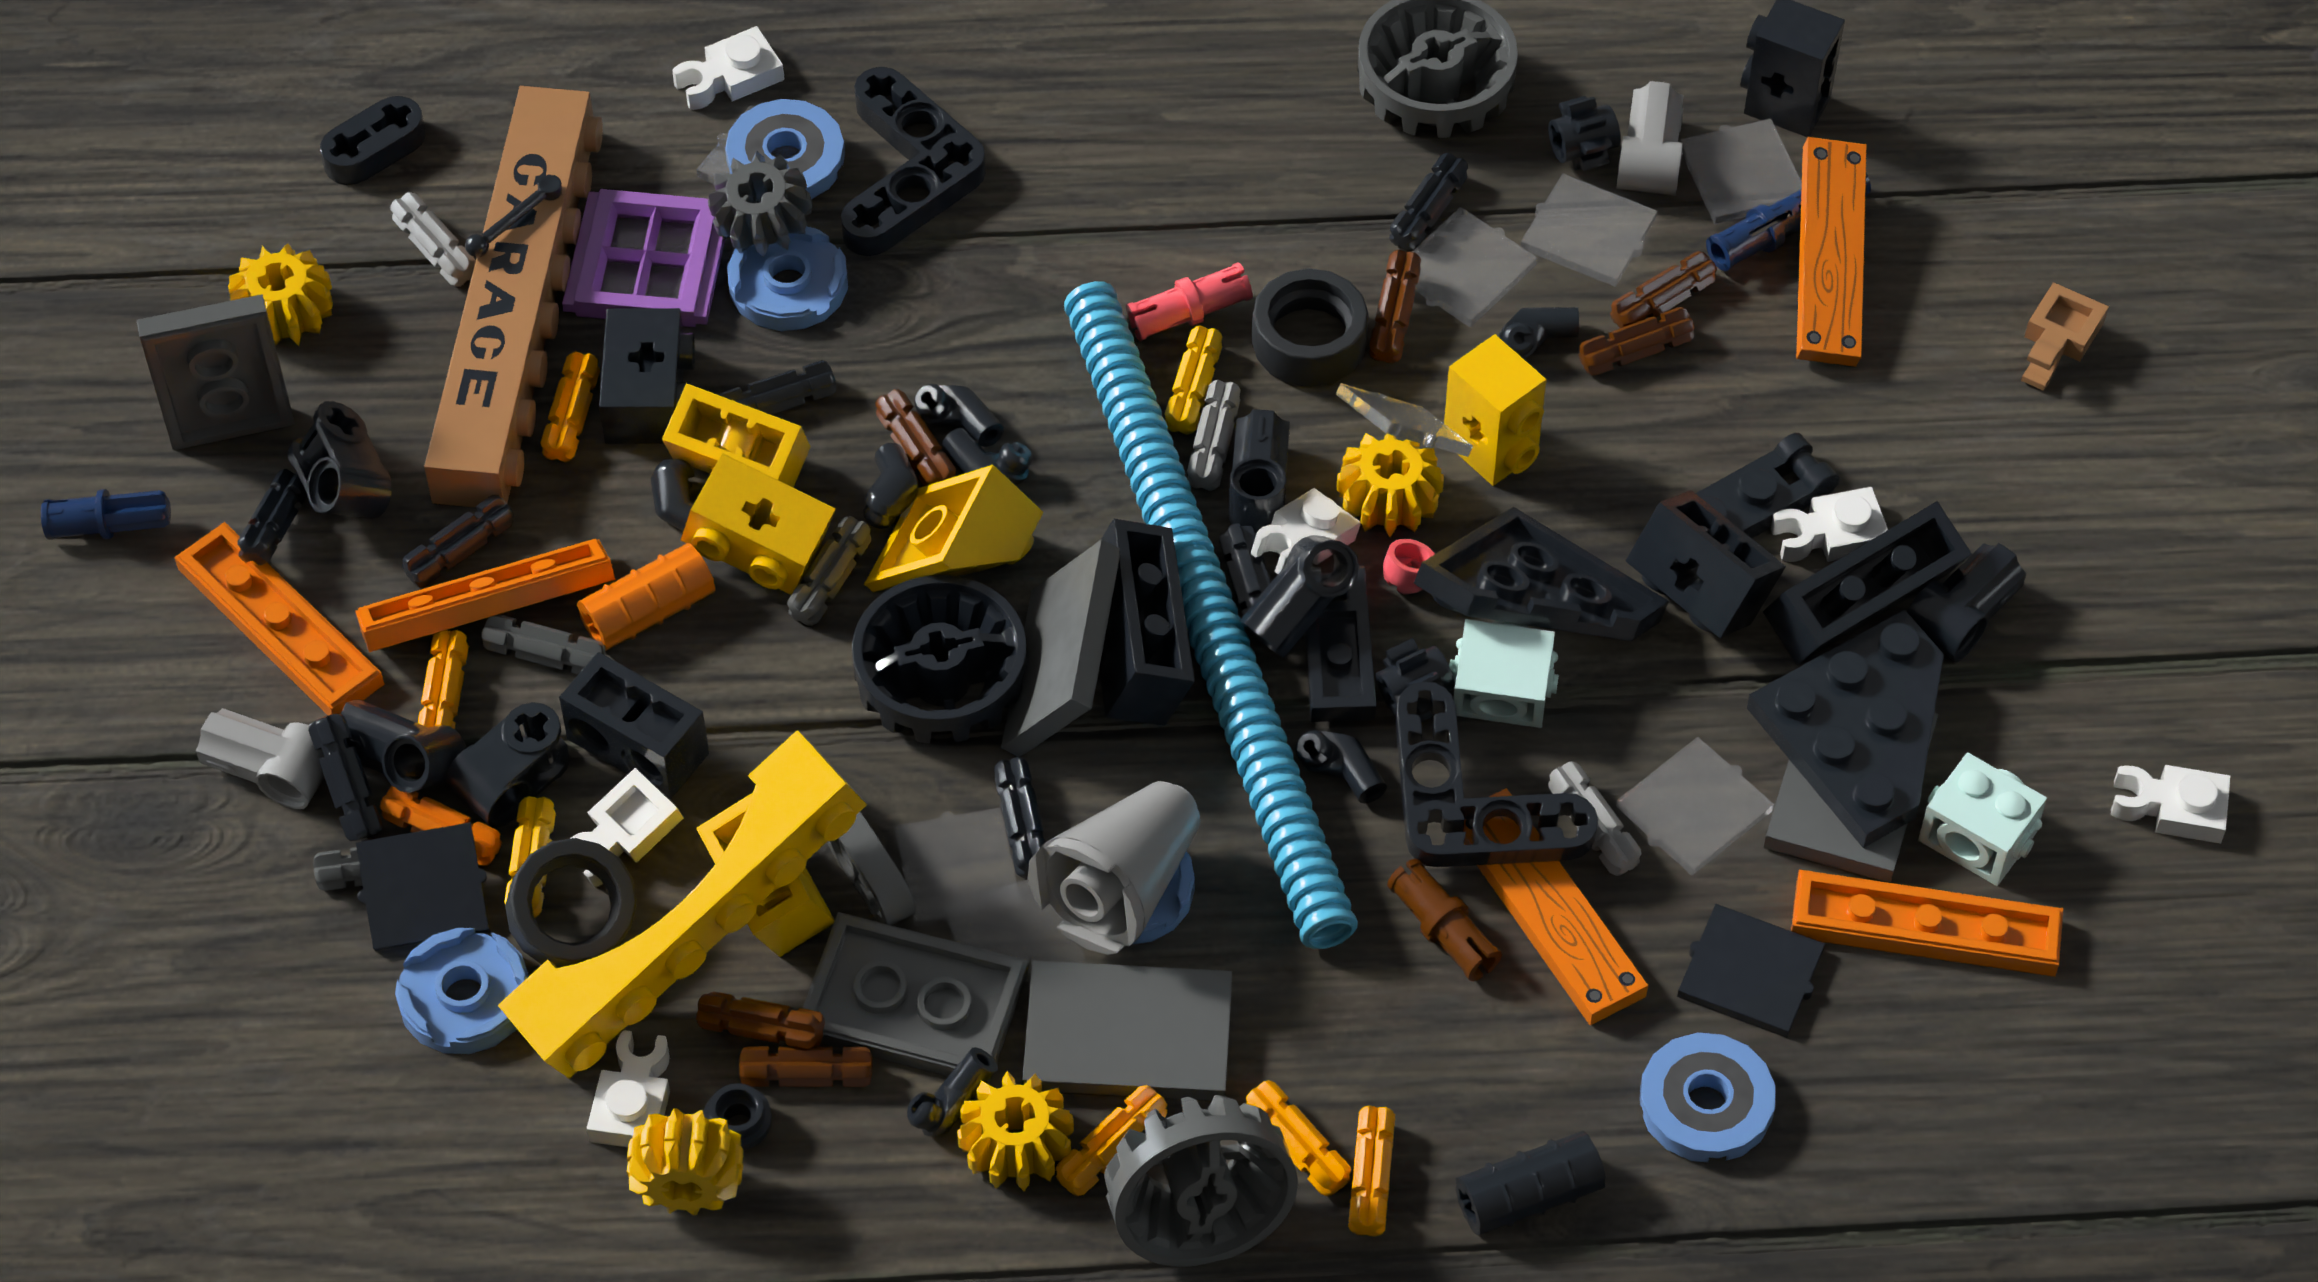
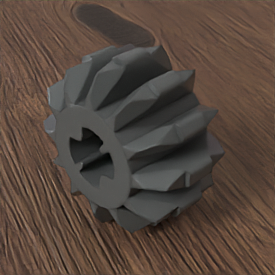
M756 150L752 163L745 165L733 158L730 166L732 174L715 173L714 187L716 191L709 194L708 207L711 215L715 217L713 223L717 234L722 237V240L731 239L733 247L739 253H742L753 244H755L756 251L763 257L769 245L777 243L788 250L790 243L788 234H805L807 226L805 216L812 213L813 203L810 193L806 191L807 184L803 173L799 171V168L790 169L788 161L781 154L766 163L764 156Z

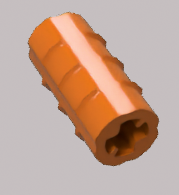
M686 543L664 556L659 554L655 561L638 570L632 569L630 574L610 585L604 584L602 589L578 601L577 606L581 620L590 637L601 641L605 645L606 652L628 639L634 640L637 634L656 624L662 625L665 619L683 609L689 610L691 605L713 594L716 588L713 576L703 557L692 544Z

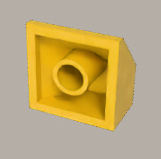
M994 465L918 488L916 498L901 514L864 585L872 592L890 589L902 582L918 577L931 575L960 576L1004 564H1014L1021 560L1031 549L1034 542L1032 534L1043 511Z

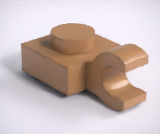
M2053 282L2027 325L2024 337L2036 343L2028 355L2027 361L2031 363L2023 374L2021 381L2044 391L2063 355L2080 362L2103 326L2109 306Z

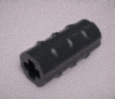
M1580 1131L1556 1141L1550 1139L1547 1141V1144L1527 1152L1517 1151L1515 1156L1495 1164L1486 1163L1484 1168L1457 1177L1455 1179V1189L1462 1213L1471 1230L1476 1235H1481L1505 1225L1512 1227L1514 1222L1534 1214L1544 1215L1545 1210L1566 1202L1575 1203L1577 1198L1605 1188L1606 1176L1600 1155L1590 1136L1585 1131Z

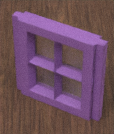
M600 189L599 192H589L562 303L563 311L576 312V316L606 319V310L610 308H680L683 326L696 327V324L707 325L725 240H722V237L716 232L713 223L715 217L711 215L708 207L709 199Z

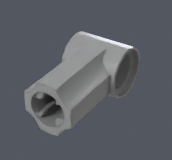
M1650 81L1646 86L1633 90L1628 136H1623L1616 189L1676 196L1682 143L1678 142L1679 132H1681L1684 95L1673 90L1669 83Z
M222 708L217 713L211 712L201 728V736L196 749L201 764L255 782L266 796L285 807L293 809H304L307 807L324 779V774L318 760L323 758L324 754L322 749L315 750L308 731L309 725L299 722L290 723L283 730Z

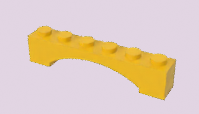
M798 730L748 775L756 785L738 830L714 867L679 905L640 935L598 957L560 968L551 961L546 960L498 1005L544 1062L568 1079L578 1071H583L593 1066L604 1055L606 1045L626 1026L636 1024L648 1016L655 1007L657 998L676 980L693 974L703 964L707 952L727 933H733L743 928L753 918L757 906L777 887H783L793 882L803 872L806 861L827 841L840 838L852 827L856 820V815L867 804Z

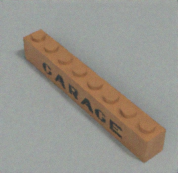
M519 86L483 233L538 190V180L544 175L550 174L560 178L562 194L555 200H543L489 243L488 252L484 256L476 258L424 465L431 500L434 504L476 507L491 495H499L507 503L511 486L519 487L521 485L524 473V452L520 447L523 436L531 437L534 432L536 421V404L532 400L534 388H543L546 381L548 360L544 346L546 339H555L559 323V307L555 303L557 291L565 292L569 278L570 259L566 254L568 245H576L581 227L580 209H577L579 199L587 198L591 190L592 166L588 162L590 152L598 153L602 143V118L593 116L590 92Z

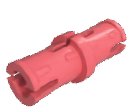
M1237 262L1232 264L1231 267L1194 281L1185 277L1175 281V288L1135 303L1126 304L1130 325L1132 328H1138L1135 330L1137 339L1139 341L1145 340L1151 335L1186 322L1190 326L1198 325L1204 322V315L1244 300H1251L1253 293L1248 276L1244 275L1241 277V274L1244 273L1243 266Z

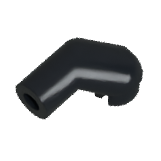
M1578 307L1521 308L1502 328L1499 338L1523 359H1526L1547 338L1578 337L1579 309Z
M931 383L922 386L915 395L914 404L916 410L920 413L922 419L930 424L963 427L981 447L994 445L1003 435V425L975 392L968 387L956 385L938 386Z
M958 428L950 432L941 445L942 450L964 474L994 465L1015 486L1022 483L1028 477V468L1033 461L1030 450L1018 442H1014L1012 445L1010 443L1004 444L999 453L985 452L964 428Z
M897 443L884 444L875 453L874 459L881 475L865 496L864 518L871 526L879 529L893 526L897 515L902 514L911 505L918 493L919 483L903 447Z
M682 459L663 460L657 465L651 476L655 512L663 521L684 531L690 510L695 503L690 498L692 483L688 480L695 477L694 470L688 462Z
M1313 730L1304 733L1298 739L1296 754L1302 764L1308 770L1315 773L1345 779L1360 803L1373 802L1386 791V783L1361 743L1354 737Z
M977 1047L971 1048L934 1094L922 1092L911 1100L907 1110L909 1123L915 1128L922 1129L923 1134L926 1136L936 1137L948 1133L961 1117L960 1110L964 1105V1101H973L977 1096V1088L981 1081L987 1083L998 1070L996 1061L986 1051Z

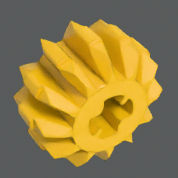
M287 243L279 253L271 254L262 246L259 259L241 258L240 272L229 276L228 290L230 300L263 294L276 345L282 338H290L299 346L302 332L307 331L320 334L322 318L332 315L333 302L330 293L332 285L329 274L325 271L323 265H318L317 259L313 257L310 250L296 255L295 251Z
M1391 428L1385 435L1384 440L1380 441L1365 433L1363 440L1360 442V448L1347 447V452L1343 456L1341 472L1337 474V491L1340 492L1339 497L1343 498L1344 510L1353 517L1361 516L1360 522L1365 532L1379 524L1384 526L1387 534L1391 537L1397 525H1403L1415 532L1421 523V517L1433 518L1434 512L1438 508L1439 494L1443 492L1444 475L1441 474V468L1437 467L1438 458L1435 455L1434 448L1419 449L1420 442L1417 439L1416 433L1404 441L1397 440Z
M1008 1070L1002 1077L1001 1088L996 1089L981 1081L977 1088V1101H964V1105L960 1110L963 1125L957 1131L959 1148L962 1149V1152H968V1167L972 1170L973 1174L989 1170L990 1183L994 1185L995 1189L1007 1177H1016V1183L1025 1191L1030 1183V1175L1033 1173L1051 1181L1052 1176L1055 1174L1054 1161H1061L1070 1153L1071 1141L1068 1137L1074 1131L1073 1116L1069 1110L1063 1109V1095L1059 1092V1089L1055 1088L1042 1092L1041 1080L1037 1077L1036 1073L1024 1085H1015V1079ZM1013 1129L1023 1130L1019 1133H1009V1131Z
M674 1108L668 1117L657 1113L649 1114L646 1124L634 1127L633 1138L630 1139L628 1144L627 1175L629 1177V1190L642 1195L643 1204L648 1206L663 1205L667 1208L669 1214L677 1209L687 1210L692 1215H697L700 1208L713 1211L720 1210L725 1200L736 1197L738 1185L742 1181L744 1150L741 1147V1134L728 1129V1123L725 1119L705 1118L702 1110L695 1114H683L680 1110Z

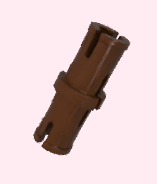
M1417 858L1406 862V866L1412 872L1410 875L1405 872L1402 866L1397 868L1389 878L1387 886L1421 922L1420 932L1430 943L1438 942L1463 970L1469 981L1474 982L1483 978V973L1478 969L1480 964L1489 974L1500 962L1502 952L1493 946L1468 917L1469 908L1464 901L1457 896L1450 897L1428 872L1424 863Z

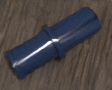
M101 489L93 497L61 500L45 499L41 504V524L43 533L48 540H54L58 537L100 534L103 539H111L114 532L163 528L169 525L171 521L170 501L166 493L161 490L110 495L107 489Z

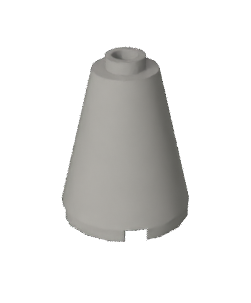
M1157 781L1048 840L1040 847L1039 851L1029 861V884L1034 899L1041 910L1050 904L1063 919L1056 927L1063 935L1087 950L1107 955L1118 953L1124 946H1130L1138 940L1200 827V814L1193 796L1181 786Z

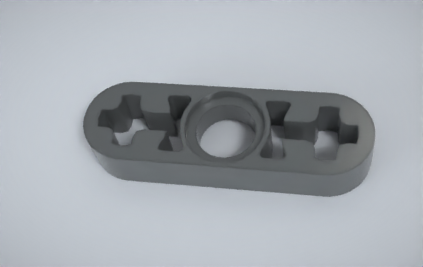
M859 812L856 815L854 824L843 836L833 841H827L826 844L875 920L892 926L916 913L915 903L902 874L862 813Z

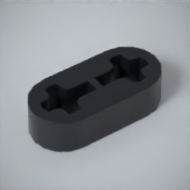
M392 96L380 100L330 130L320 143V153L327 176L336 183L344 185L358 184L414 152L422 145L425 139L422 110L418 103L410 98ZM344 152H347L349 155L355 156V157L350 158V157H349L347 154H345Z

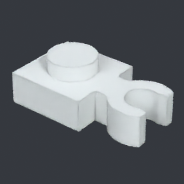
M757 26L704 47L705 62L686 61L678 64L672 70L674 85L677 90L691 84H697L686 90L687 104L690 110H697L708 106L714 100L715 95L724 90L733 102L784 80L783 64Z
M1872 487L1813 497L1809 510L1810 514L1797 509H1783L1773 514L1771 524L1773 535L1789 532L1798 536L1797 538H1789L1782 542L1780 556L1782 561L1786 562L1800 561L1806 558L1812 549L1817 548L1823 549L1827 562L1836 561L1888 530Z
M1313 488L1275 511L1271 525L1264 526L1258 530L1250 554L1254 557H1259L1268 551L1279 553L1280 557L1275 570L1279 574L1288 562V555L1292 547L1302 538L1311 535L1325 536L1349 545L1355 541L1361 522L1338 506L1333 500ZM1329 549L1323 550L1314 557L1312 562L1317 565L1330 557L1332 553Z
M2165 765L2161 780L2153 779L2145 770L2139 767H2118L2114 787L2131 790L2137 796L2116 795L2111 808V815L2123 821H2135L2145 815L2157 817L2155 833L2221 844L2226 831L2230 775Z
M634 768L587 812L597 827L592 832L578 833L570 839L578 838L599 843L618 857L625 852L637 863L684 817L667 797ZM585 870L583 872L594 887L603 884L590 871Z
M624 1030L620 1034L616 1043V1052L621 1072L601 1070L587 1125L589 1142L628 1147L630 1139L633 1138L634 1127L646 1124L649 1114L665 1115L670 1094L668 1079L657 1077L666 1070L669 1064L670 1055L666 1036L658 1035L653 1052L647 1056L638 1057L632 1054L634 1049L632 1031Z

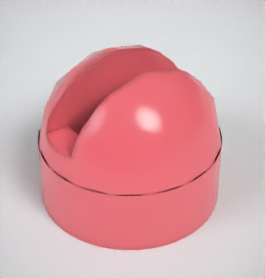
M1399 539L1390 544L1383 562L1385 581L1389 586H1397V591L1403 595L1423 590L1415 585L1414 581L1421 563L1435 555V553L1428 546L1416 540Z

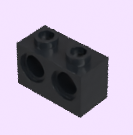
M600 652L592 658L559 696L567 740L626 774H629L636 768L669 799L673 798L709 755L702 710Z

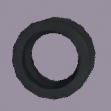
M1307 268L1286 272L1267 283L1256 297L1253 311L1252 344L1257 360L1270 375L1292 385L1316 387L1333 384L1348 376L1364 358L1369 317L1364 297L1349 280L1331 271ZM1311 309L1325 311L1337 317L1346 326V331L1343 336L1329 344L1312 347L1294 344L1282 338L1274 329V325L1278 319L1291 312Z
M572 838L552 841L528 856L510 884L505 907L509 930L522 951L541 965L546 960H549L560 968L598 957L617 948L632 927L637 899L633 878L618 856L599 843ZM574 866L586 869L597 876L608 891L611 906L608 921L598 934L587 941L567 943L555 940L542 931L534 918L531 903L534 889L543 876L556 868Z

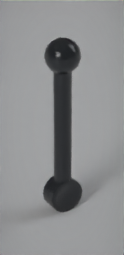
M550 174L542 176L537 183L538 190L483 234H473L467 238L465 243L467 253L477 258L484 256L488 252L489 243L543 200L551 201L559 198L562 194L560 178Z

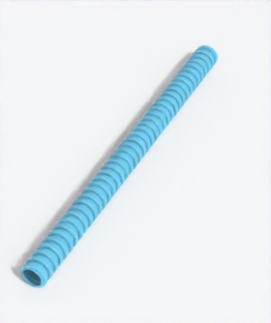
M1094 281L1083 284L1068 294L1064 301V310L1069 317L1070 326L1075 332V339L1080 346V353L1086 361V369L1091 375L1093 387L1097 390V398L1102 404V411L1108 420V427L1113 434L1115 446L1119 449V456L1125 465V472L1130 479L1132 491L1136 494V502L1142 510V518L1146 524L1172 528L1189 643L1194 649L1195 659L1200 665V672L1206 681L1207 691L1212 697L1213 707L1218 713L1219 723L1225 730L1226 742L1231 746L1232 758L1237 762L1238 774L1243 778V787L1249 795L1250 806L1255 811L1256 822L1262 828V838L1268 845V854L1274 861V870L1281 879L1280 886L1287 895V904L1293 912L1294 923L1300 930L1301 942L1306 947L1312 949H1325L1336 946L1348 939L1357 929L1358 921L1355 914L1351 911V902L1344 894V884L1338 877L1336 864L1331 860V850L1325 843L1323 830L1318 826V816L1312 810L1311 798L1307 795L1306 785L1299 776L1300 770L1297 763L1293 760V751L1287 744V736L1281 728L1280 717L1274 711L1275 704L1268 695V686L1262 679V671L1256 663V655L1250 647V639L1244 631V625L1239 622L1241 618L1238 616L1237 605L1232 600V592L1226 584L1224 572L1220 569V561L1214 553L1213 543L1208 538V530L1202 522V514L1196 507L1195 496L1192 494L1190 483L1185 477L1184 467L1179 462V454L1173 446V439L1168 432L1167 423L1162 417V410L1156 402V394L1151 388V381L1148 375L1145 373L1144 363L1139 358V350L1134 344V337L1131 331L1128 329V322L1123 315L1122 306L1117 300L1116 290L1111 284L1106 282Z

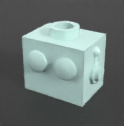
M1465 619L1463 638L1458 639L1456 643L1459 649L1458 655L1455 656V660L1450 659L1449 663L1455 681L1454 703L1456 706V716L1542 728L1546 697L1551 698V693L1556 694L1559 675L1554 674L1555 669H1553L1554 663L1558 660V654L1553 651L1555 632L1532 629L1527 625L1503 621L1490 623Z
M1967 752L1945 783L1941 786L1937 785L1931 792L1927 801L1929 804L1926 808L1918 841L1998 886L2016 860L2021 856L2025 858L2034 844L2032 838L2037 833V830L2042 827L2041 817L2047 797L2024 785L2013 773L2003 769H1996Z

